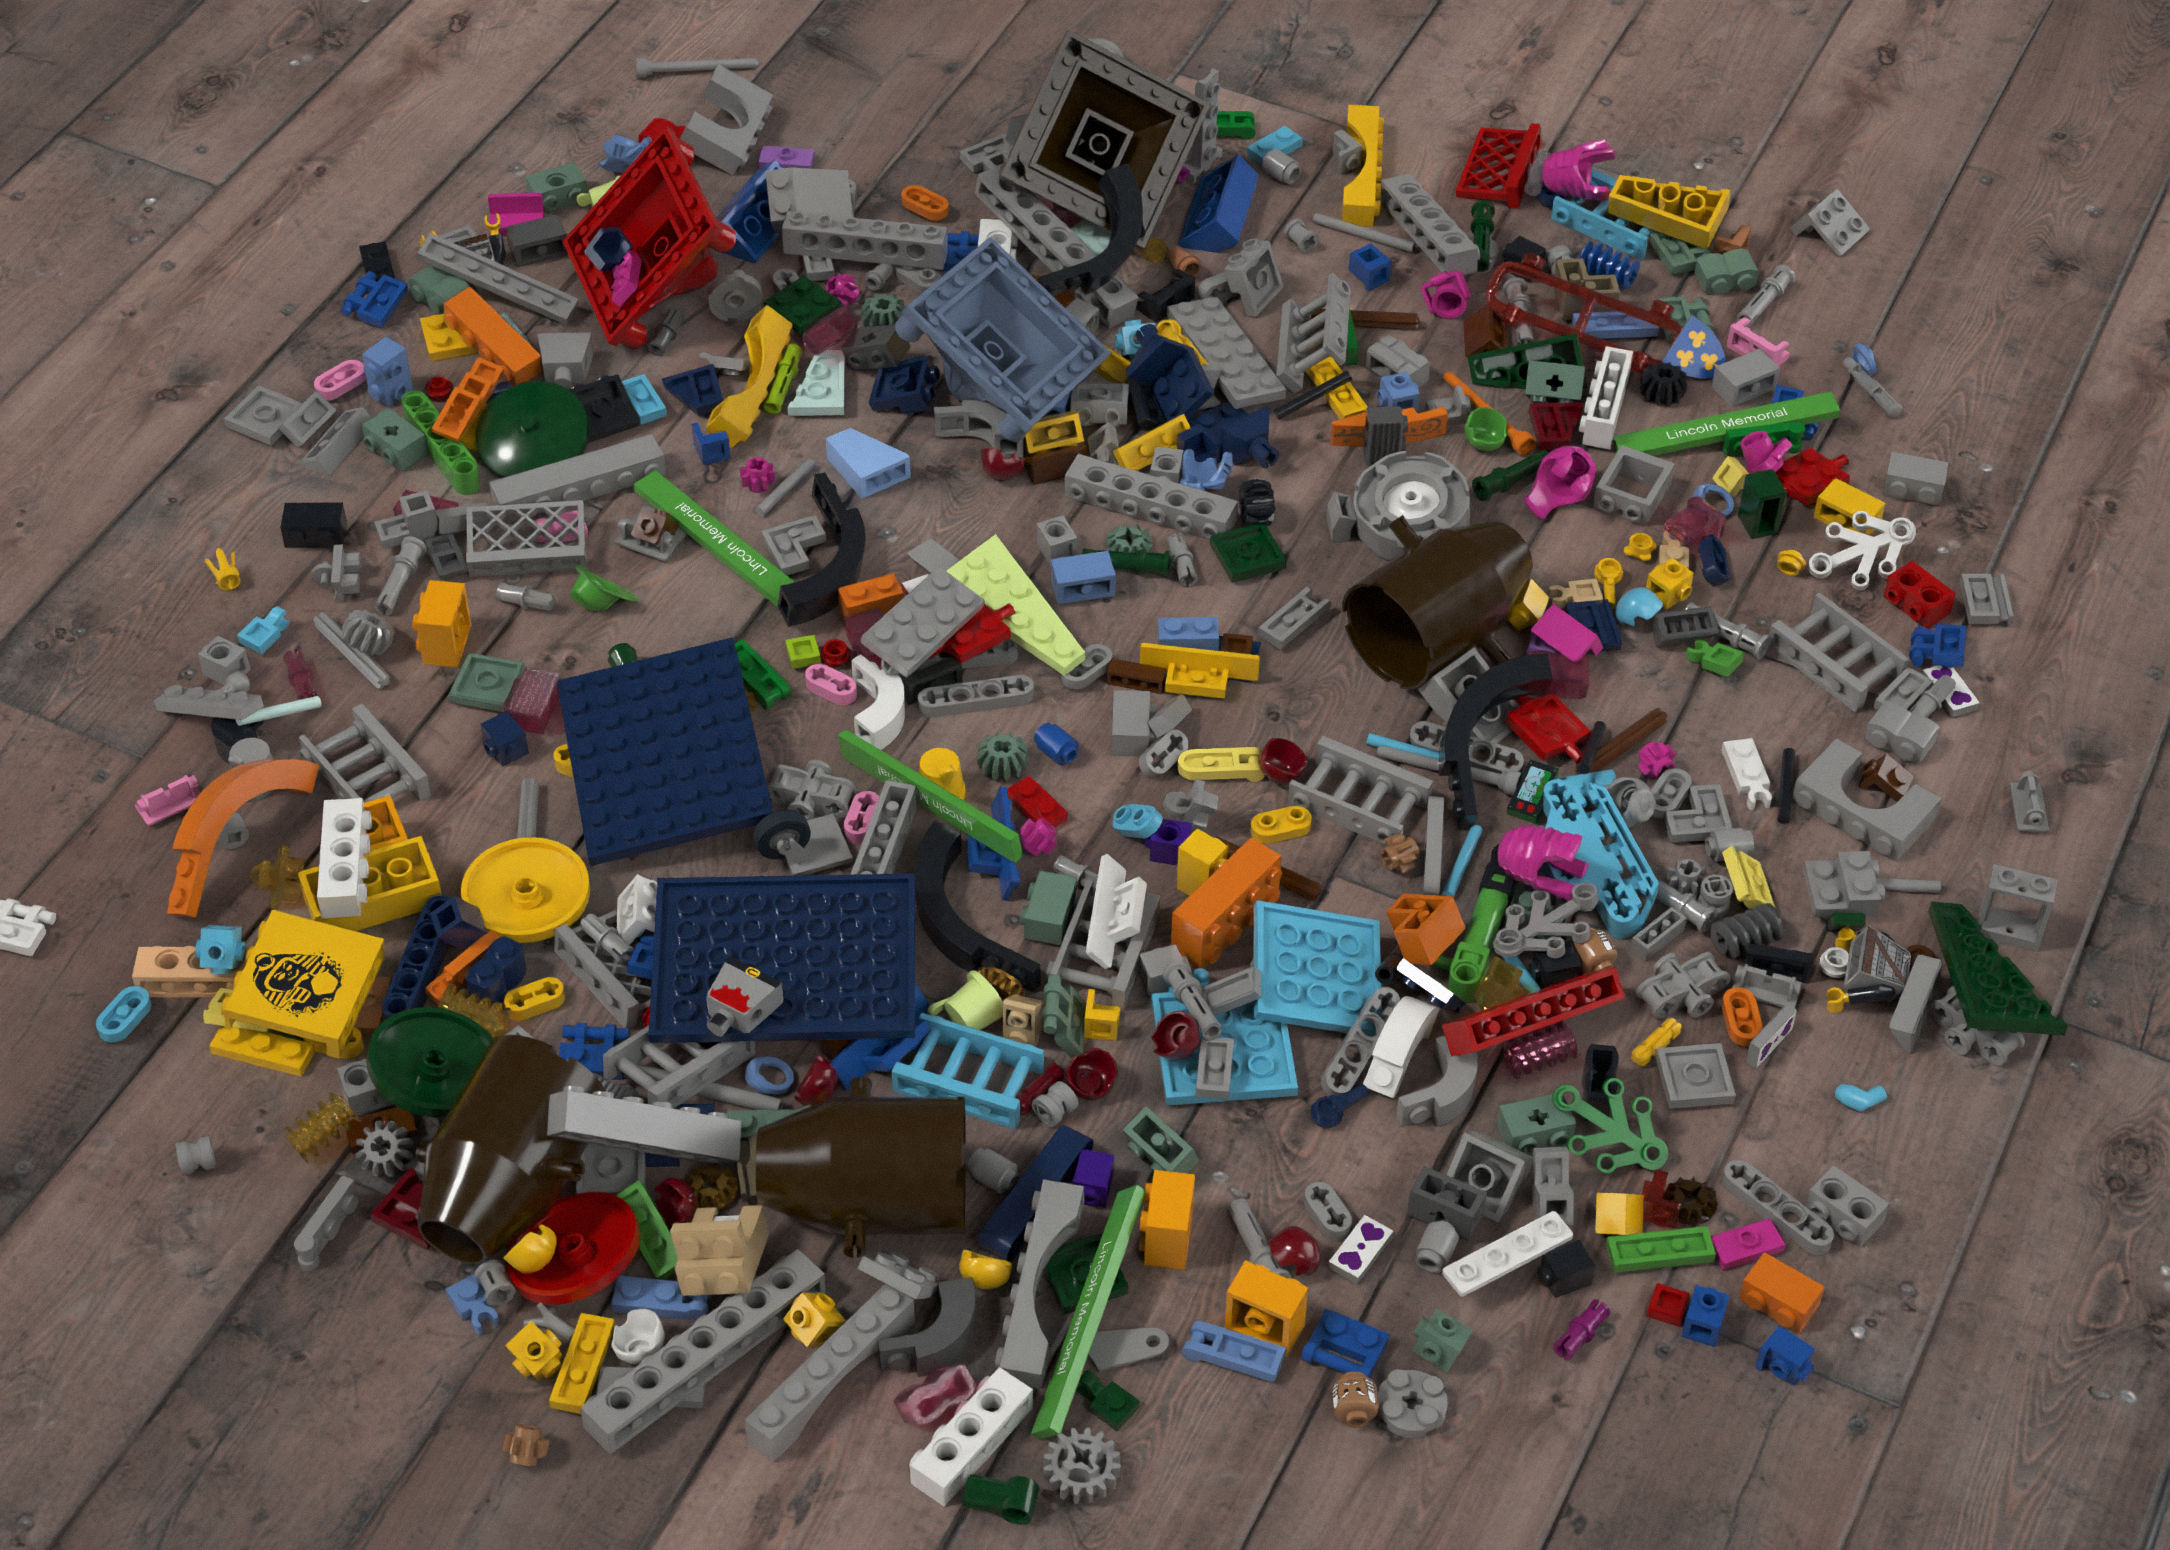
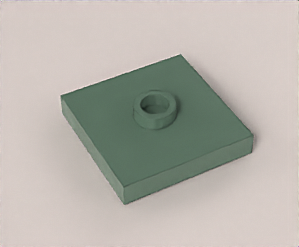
M468 653L448 694L449 702L500 712L508 711L526 672L525 662Z

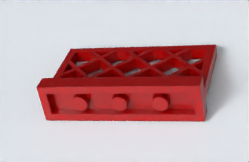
M1530 123L1528 130L1480 128L1455 190L1456 197L1506 200L1508 208L1518 209L1529 182L1531 171L1535 166L1542 147L1541 125ZM1485 137L1496 138L1488 143L1484 140ZM1514 139H1520V140H1521V141H1519V142H1517V143H1514V144H1512L1511 142H1509V141L1514 140ZM1502 144L1506 147L1499 151L1494 149ZM1485 152H1488V153L1490 154V155L1485 156V157H1483V158H1480V157L1478 156V155H1480V154H1482V153H1485ZM1511 153L1515 155V157L1508 160L1504 158ZM1496 160L1499 162V164L1492 167L1488 165ZM1480 167L1483 169V171L1477 174L1472 172ZM1505 169L1509 171L1508 173L1502 176L1498 174V172L1503 171ZM1489 176L1493 178V180L1486 183L1482 181ZM1474 183L1477 185V187L1473 189L1465 188ZM1501 185L1504 188L1503 191L1491 190L1492 188Z

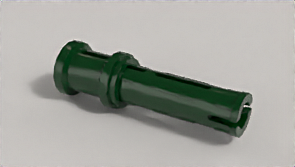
M1477 201L1471 207L1473 220L1470 229L1474 234V244L1478 246L1480 251V259L1477 260V271L1484 272L1490 266V235L1494 231L1495 224L1492 217L1495 215V207L1491 202Z
M1542 450L1507 468L1497 467L1491 471V474L1484 477H1475L1472 481L1475 495L1481 501H1487L1491 498V495L1499 491H1508L1513 483L1536 473L1542 459L1549 453Z
M1083 548L1082 554L1102 552L1106 550H1092ZM1146 549L1138 550L1137 553L1108 551L1114 569L1136 570V573H1139V575H1144L1145 572L1160 573L1164 577H1169L1171 551H1165V553L1147 552Z

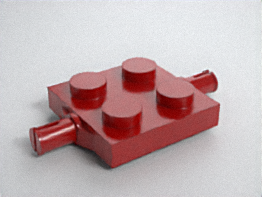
M1811 447L1783 461L1782 466L1775 474L1786 490V496L1797 499L1805 506H1808L1817 501L1818 496L1835 478L1849 484L1850 475L1841 469V467L1849 464V459L1845 454H1841L1832 460L1827 459Z
M984 603V607L928 659L944 651L953 655L962 664L1011 638L1010 628L1002 620L1015 614L1013 606L1007 603V605L993 610Z
M1554 693L1542 698L1532 699L1528 696L1514 699L1520 707L1507 713L1504 722L1542 761L1561 753H1567L1576 764L1580 762L1583 752L1577 745L1588 741L1591 731Z

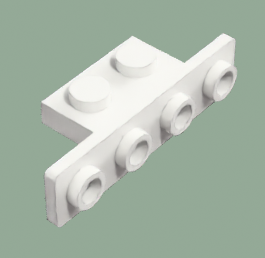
M1108 854L1101 856L1086 946V954L1104 969L1112 966L1115 943L1140 933L1147 883L1140 877L1125 882V868Z
M1552 1211L1444 1267L1443 1276L1458 1295L1463 1297L1572 1240L1573 1232L1555 1211Z

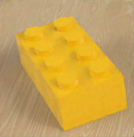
M422 836L374 849L369 854H365L364 859L368 860L369 876L368 878H363V883H366L367 903H362L361 916L322 918L317 900L319 866L298 872L303 897L311 919L352 931H359L422 912L429 898L435 895H442L439 879Z

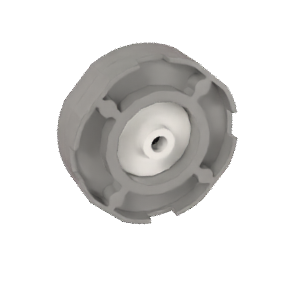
M1400 451L1386 455L1364 470L1355 484L1353 508L1356 517L1355 528L1357 534L1378 556L1391 560L1403 552L1404 546L1388 526L1402 515L1418 536L1422 535V537L1439 529L1469 526L1470 497L1469 486L1465 476L1447 459L1434 453L1426 452L1425 456H1407V451Z

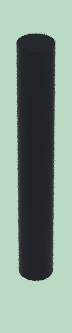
M1348 370L1273 411L1277 419L1280 420L1350 382L1352 377Z
M1597 721L1594 724L1578 765V772L1581 774H1588L1606 729V724L1602 721Z
M1792 748L1784 749L1782 756L1777 817L1778 822L1781 824H1787L1790 821L1795 750Z

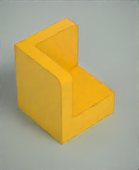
M1089 989L1084 1020V1038L1117 1041L1120 1007L1095 1004V989Z
M1597 1193L1596 1233L1614 1235L1643 1233L1644 1195Z

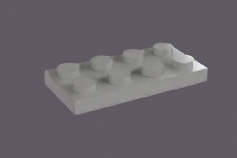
M938 566L862 635L861 644L905 677H908L984 607L985 600Z

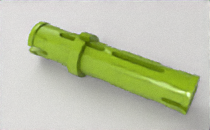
M789 344L786 347L782 360L776 366L777 374L763 405L765 411L775 415L781 411L791 381L797 376L798 363L803 355V350L796 344Z

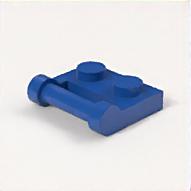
M1325 1308L1311 1338L1304 1346L1301 1360L1310 1364L1314 1361L1344 1374L1348 1372H1361L1366 1377L1371 1378L1389 1342L1390 1334ZM1320 1347H1324L1326 1349H1329L1331 1351H1334L1336 1353L1359 1361L1362 1363V1365H1359L1357 1363H1354L1352 1361H1349L1347 1359L1320 1349Z

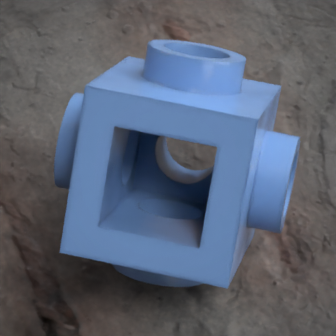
M1407 372L1381 377L1380 389L1377 390V400L1380 406H1401V410L1413 407L1417 412L1419 388L1416 382H1412Z

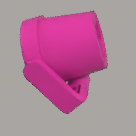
M1459 270L1450 273L1444 271L1431 277V281L1421 286V292L1431 314L1436 313L1447 319L1457 318L1462 315L1466 309L1467 299L1471 297L1464 276ZM1432 286L1437 287L1431 298L1428 288Z
M1765 431L1750 433L1741 441L1746 469L1749 474L1773 469L1776 472L1783 464V456L1792 447L1791 442L1786 437L1773 444Z

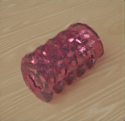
M1562 1021L1507 1040L1504 1044L1506 1065L1514 1079L1521 1077L1520 1068H1522L1526 1075H1531L1532 1064L1538 1071H1542L1544 1069V1060L1549 1067H1554L1556 1065L1555 1056L1561 1063H1565L1568 1058L1567 1052L1574 1059L1578 1053L1575 1036L1567 1024Z

